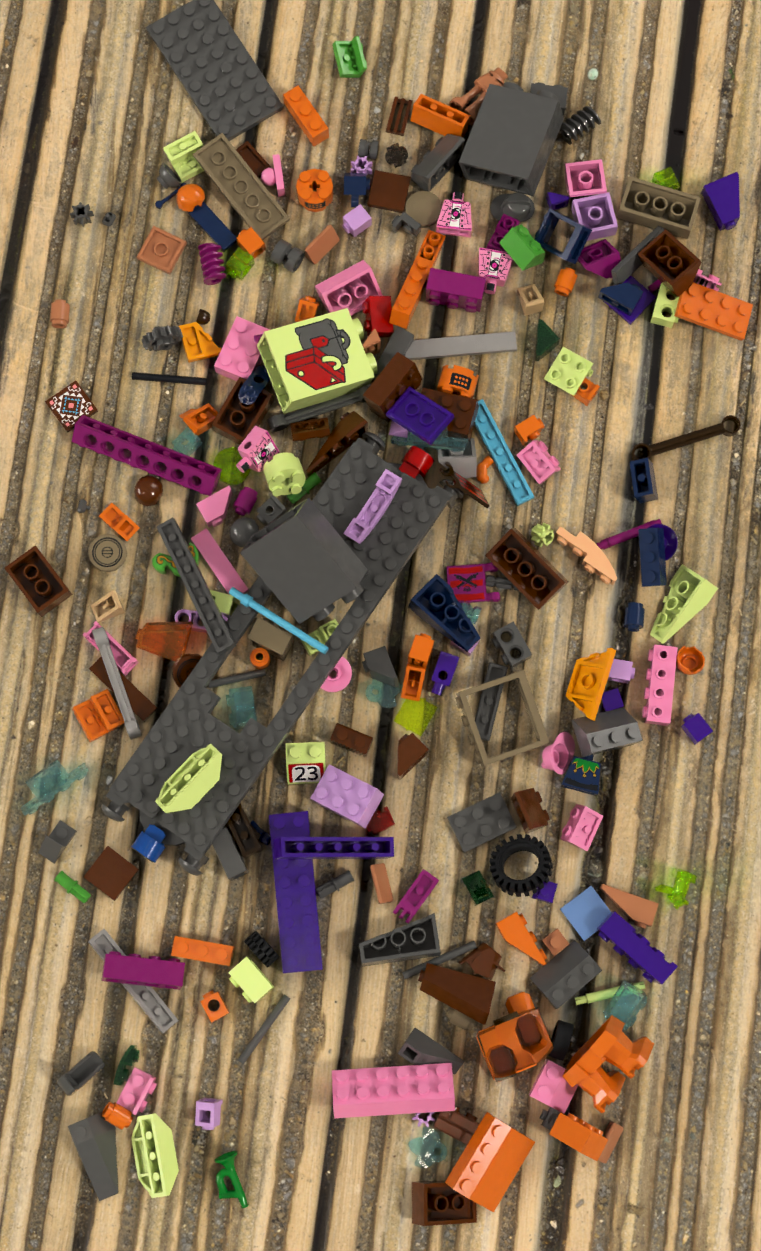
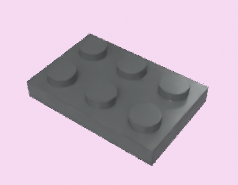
M500 792L447 817L464 853L517 828Z

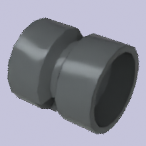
M281 239L274 247L270 260L278 265L283 264L286 270L294 273L302 263L305 252L297 247L292 248L289 242Z

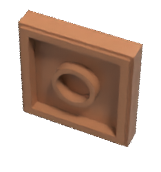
M153 226L137 255V259L170 275L187 242Z

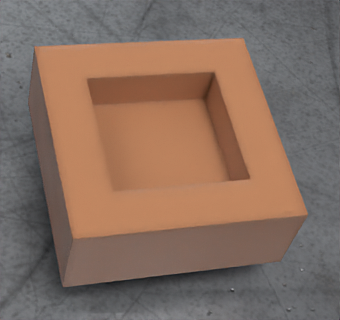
M558 928L541 940L553 956L569 945Z

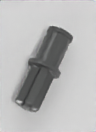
M347 870V872L334 879L332 877V880L316 888V892L320 898H324L336 890L340 891V888L355 880L350 871Z

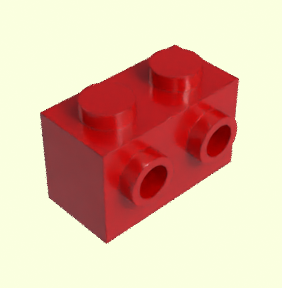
M369 296L362 306L363 313L366 314L364 330L367 332V338L374 329H376L379 337H390L394 333L393 324L389 323L392 312L391 296Z

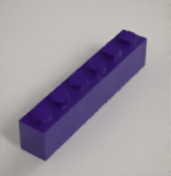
M279 837L274 839V859H388L394 857V837Z

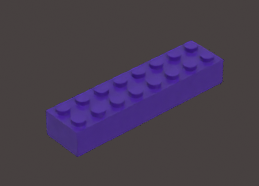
M302 811L269 815L283 974L323 970L313 859H274V839L279 837H311L309 812Z

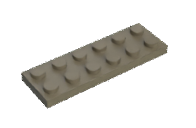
M223 133L193 153V157L249 228L252 227L262 240L290 221L289 216Z

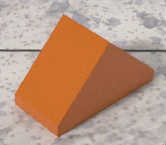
M407 664L401 698L420 701L426 667Z

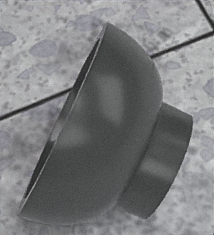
M164 163L160 166L157 180L164 188L167 189L169 186L177 187L182 183L170 167Z

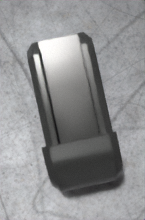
M92 1051L71 1070L63 1074L57 1080V1084L67 1096H71L105 1067V1063L95 1051Z

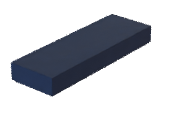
M204 202L201 207L197 205L192 212H188L217 245L222 247L221 250L223 252L237 242V237Z

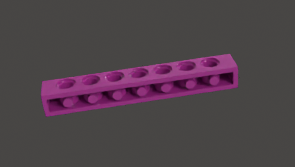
M82 415L75 423L72 442L80 447H86L98 454H104L116 461H122L134 468L145 470L149 474L160 476L167 481H173L185 488L196 490L203 495L211 496L217 489L222 471L218 467L85 415Z

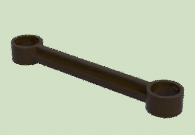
M729 415L720 424L649 446L639 443L633 448L631 458L633 461L639 460L634 453L638 448L645 449L648 453L647 458H650L651 456L723 434L731 437L738 432L741 424L737 417ZM727 420L733 421L736 424V430L733 432L727 431L724 428V422Z

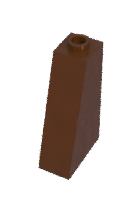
M427 963L425 970L420 971L418 979L419 982H422L420 990L475 1021L486 1025L496 982Z

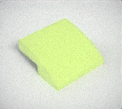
M196 131L163 147L182 183L204 171L193 157V153L204 146Z

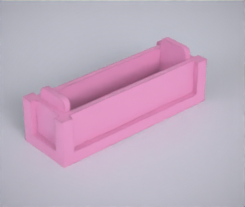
M95 621L93 623L94 626L87 633L84 632L83 636L99 651L92 630L101 626ZM106 631L118 670L126 676L139 662Z

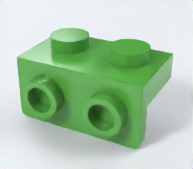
M355 36L352 41H334L332 46L340 78H360L367 69V61L364 58L363 45L360 42L359 36Z

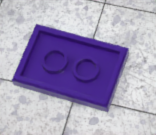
M410 386L386 413L389 419L430 445L454 419L453 413Z

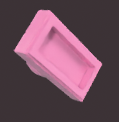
M277 154L273 155L274 168L268 167L264 169L261 173V180L267 186L276 184L278 197L285 195L281 159L280 155Z

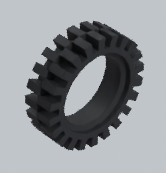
M517 834V839L515 840L513 836H510L508 843L505 839L502 840L503 846L497 845L495 847L497 852H492V858L489 861L491 865L490 871L496 885L504 893L507 891L511 896L515 893L517 897H521V893H524L525 897L530 896L529 891L531 890L535 894L537 893V887L543 889V882H549L548 876L552 875L551 869H553L550 854L541 840L538 842V839L534 836L531 839L530 835L525 834V838H522L521 834ZM527 851L536 855L539 863L532 876L522 880H515L504 873V864L512 854Z

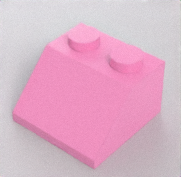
M602 159L565 164V183L569 197L607 193Z
M546 1059L529 1096L565 1114L578 1085L576 1084L572 1087L562 1077L565 1068Z

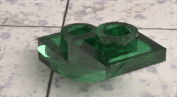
M131 1045L123 1055L118 1065L113 1085H124V1081H128L129 1069H126V1065L134 1066L135 1062H138L140 1050H137V1045Z

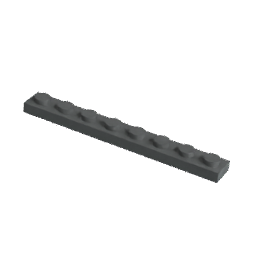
M172 517L158 525L157 529L216 652L221 655L237 645L176 520Z

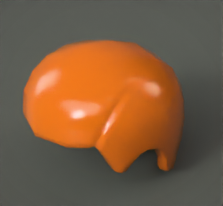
M197 184L183 185L177 192L178 208L182 211L192 212L195 206L199 205L201 207L205 199L204 190Z
M683 646L677 652L676 666L682 673L694 675L703 669L705 658L702 652L695 646Z

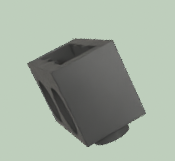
M514 621L493 632L491 640L496 649L500 648L503 654L501 658L506 666L509 664L510 668H513L532 657V653ZM507 633L511 636V640L504 642L501 639V635ZM517 650L521 656L514 659L511 657L510 652Z

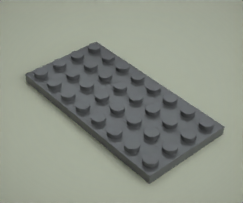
M192 0L146 27L147 32L216 137L223 133L230 141L284 109L283 104L214 0Z

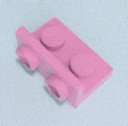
M533 440L517 454V457L538 484H542L555 472L560 471L561 468L558 466L559 461L547 452V446L542 441Z
M576 804L570 812V818L562 830L560 839L584 851H588L603 815L586 806Z
M134 1067L117 1104L130 1110L134 1115H138L139 1112L143 1113L148 1103L145 1101L148 1094L152 1095L157 1086V1083H155L156 1077Z

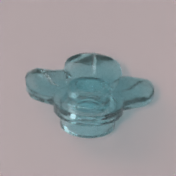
M373 679L372 684L366 688L365 695L371 702H378L384 708H392L397 705L394 696L400 693L403 685L398 682L399 687L395 688ZM372 690H377L379 694H373Z
M423 1127L422 1137L414 1138L408 1142L411 1151L418 1155L415 1161V1166L428 1168L434 1162L443 1161L447 1156V1148L440 1142L438 1132L430 1127ZM435 1148L441 1149L440 1155L433 1153Z

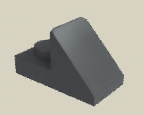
M60 820L49 836L46 835L38 853L55 864L77 831Z

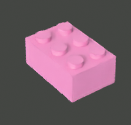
M236 316L214 365L216 373L235 381L239 377L247 380L262 361L257 347L258 343L254 342V336L263 334L270 329Z

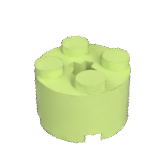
M289 452L278 453L273 456L270 462L267 460L264 464L263 471L267 484L274 496L298 494L302 491L306 477L299 458H296L294 454Z

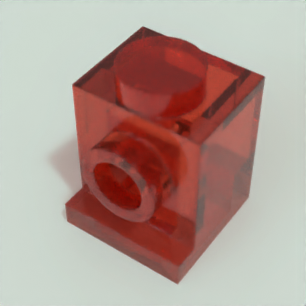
M384 807L385 812L383 813L380 810L374 812L366 827L368 832L372 831L373 835L395 826L388 807Z

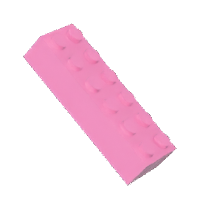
M452 1063L332 1070L334 1119L455 1111Z

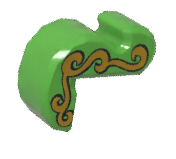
M189 543L188 547L197 565H199L200 558L196 546ZM158 553L153 557L152 564L158 573L164 575L166 570L170 569L175 576L180 577L171 556Z

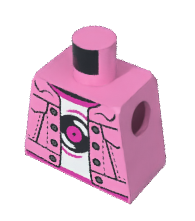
M454 192L452 200H444L436 226L437 233L471 238V204L463 201L464 193Z
M479 248L478 277L486 278L485 293L495 294L496 286L503 287L513 264V259L507 252Z
M255 426L238 447V452L242 459L236 466L243 473L249 468L256 472H261L267 460L270 462L274 455L280 453L267 430Z

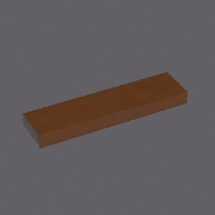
M100 657L89 669L114 693L102 657ZM119 671L133 712L145 722L158 708Z

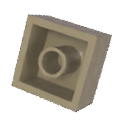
M264 617L263 620L257 618L247 637L249 644L256 648H264L270 655L284 661L294 643L293 635L284 628H278L273 625L274 622Z

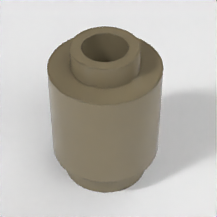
M452 1007L447 1015L450 1018L449 1023L464 1030H472L476 1022Z

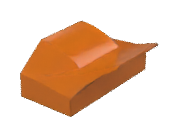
M208 403L199 409H190L179 415V417L199 436L212 427L218 412Z

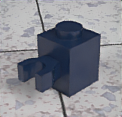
M344 173V195H351V207L356 208L359 205V195H366V190H370V179H367V173Z

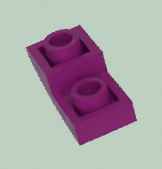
M503 213L486 249L506 252L499 242L511 228L518 226L520 221Z

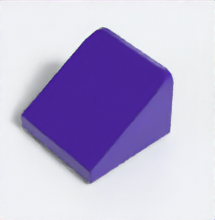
M548 192L546 200L550 209L557 210L568 206L569 196Z

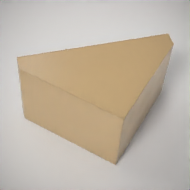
M535 284L517 288L524 316L543 310L544 298Z
M112 590L91 605L98 623L125 613L116 590Z

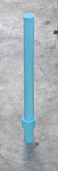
M234 587L230 589L229 594L240 600L242 605L251 607L323 654L327 653L329 649L327 646L253 600L252 596L247 593L243 594Z

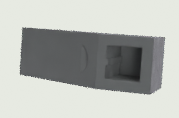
M417 1028L413 1029L398 1052L400 1056L413 1065L452 1063L453 1074H456L465 1062Z

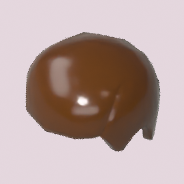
M151 475L141 477L136 482L134 488L135 499L144 506L157 504L163 495L161 481Z

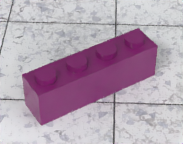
M111 951L109 954H105L101 981L180 990L183 986L185 963L180 962V959L169 958L166 961L161 960V957L149 956V958H141L139 954L122 956L120 952Z

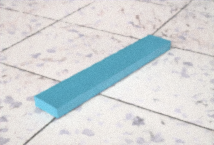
M479 400V409L474 425L516 505L519 506L534 499V495L484 400Z

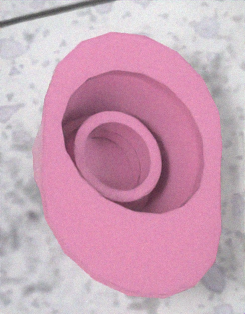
M560 733L553 744L544 748L542 768L555 771L560 775L566 772L575 753V742L570 733Z

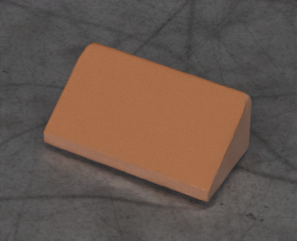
M328 225L304 249L305 257L314 265L340 240L332 225Z
M376 329L371 332L362 345L365 353L371 352L373 355L380 353L381 339Z
M385 864L371 865L370 870L379 904L392 902L393 895Z
M613 1121L609 1123L603 1134V1137L609 1140L598 1161L604 1164L607 1163L624 1130L622 1126Z

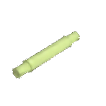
M644 981L633 984L631 982L596 992L585 993L583 996L574 997L576 1006L585 1003L589 1004L634 993V991L645 989Z

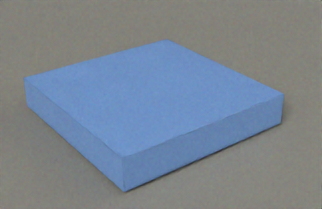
M592 886L560 908L583 941L597 932L598 926L611 913Z

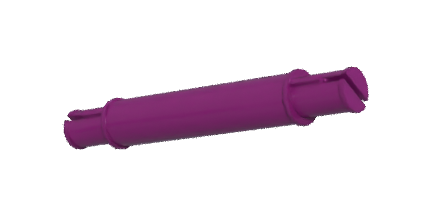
M652 520L601 540L596 544L600 549L611 548L614 545L639 536V529H647L652 525L662 524L661 520Z

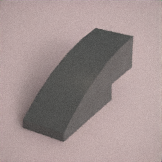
M399 326L396 328L377 363V374H374L373 382L397 352L405 356L414 341L412 333Z

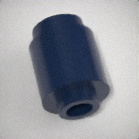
M637 602L628 603L624 627L628 628V631L638 632L639 629L643 628L645 614L643 604Z

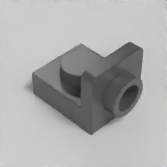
M405 212L400 216L397 215L392 221V231L394 233L402 226L405 232L416 237L421 232V224Z

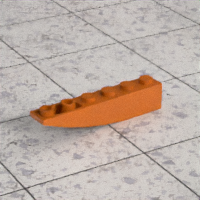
M428 230L394 303L389 323L405 329L408 328L427 285L430 268H434L445 241V235Z

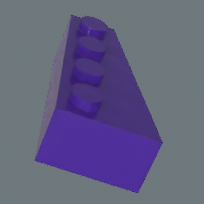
M611 911L597 928L600 932L598 936L606 943L610 941L614 945L613 949L620 956L624 954L629 959L627 962L634 969L637 970L639 968L643 971L642 976L650 983L663 984L678 967L673 962H667L664 959L665 955L659 949L651 947L650 942L641 934H637L635 928L615 911Z

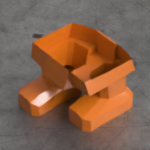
M613 1015L572 1056L562 1076L572 1087L577 1084L591 1095L594 1107L601 1113L605 1112L606 1105H610L617 1099L626 1079L619 1071L612 1070L606 1073L601 1067L602 1063L606 1060L618 1067L631 1079L635 1076V1070L643 1068L647 1063L654 1043L646 1036L632 1042L622 1031L625 1023Z

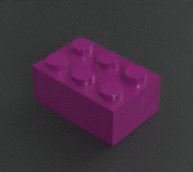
M430 268L426 287V302L434 306L440 304L447 305L450 309L462 308L471 313L480 312L486 278Z

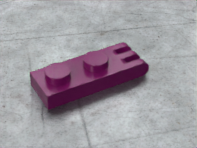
M423 869L393 913L396 915L402 909L403 912L399 918L403 919L406 913L409 914L405 921L409 924L439 880Z

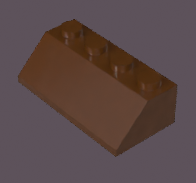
M511 528L485 555L538 610L569 582L516 528Z

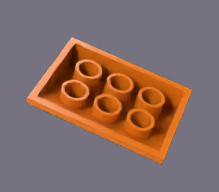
M487 1112L445 1183L466 1198L494 1212L535 1144V1141Z

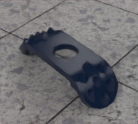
M258 365L242 385L238 396L243 404H253L270 382L265 365ZM261 377L264 382L257 383L253 378Z

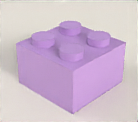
M609 192L573 200L571 210L574 220L592 229L587 241L616 235L618 225Z

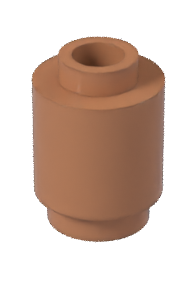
M57 299L51 303L50 322L54 328L63 329L69 323L70 305L65 300Z

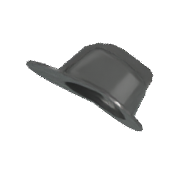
M516 192L513 194H502L494 198L491 202L490 210L493 217L499 221L504 213L520 222H524L533 216L535 207L533 201L528 196Z

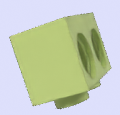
M661 283L650 323L672 328L673 324L678 323L679 320L678 317L674 316L679 297L675 296L663 283ZM666 295H673L675 299L669 300ZM662 312H668L670 317H664Z

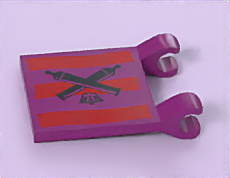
M492 562L447 566V582L453 589L458 602L500 601L499 592L486 593L485 572L498 571V568Z

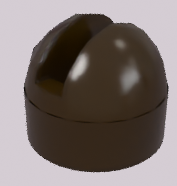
M200 309L196 322L205 325L210 321V314L206 310Z

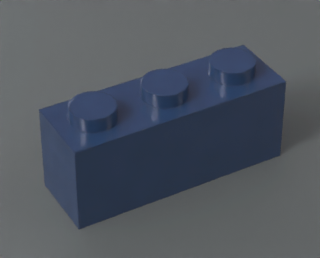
M664 528L639 529L642 587L667 585Z

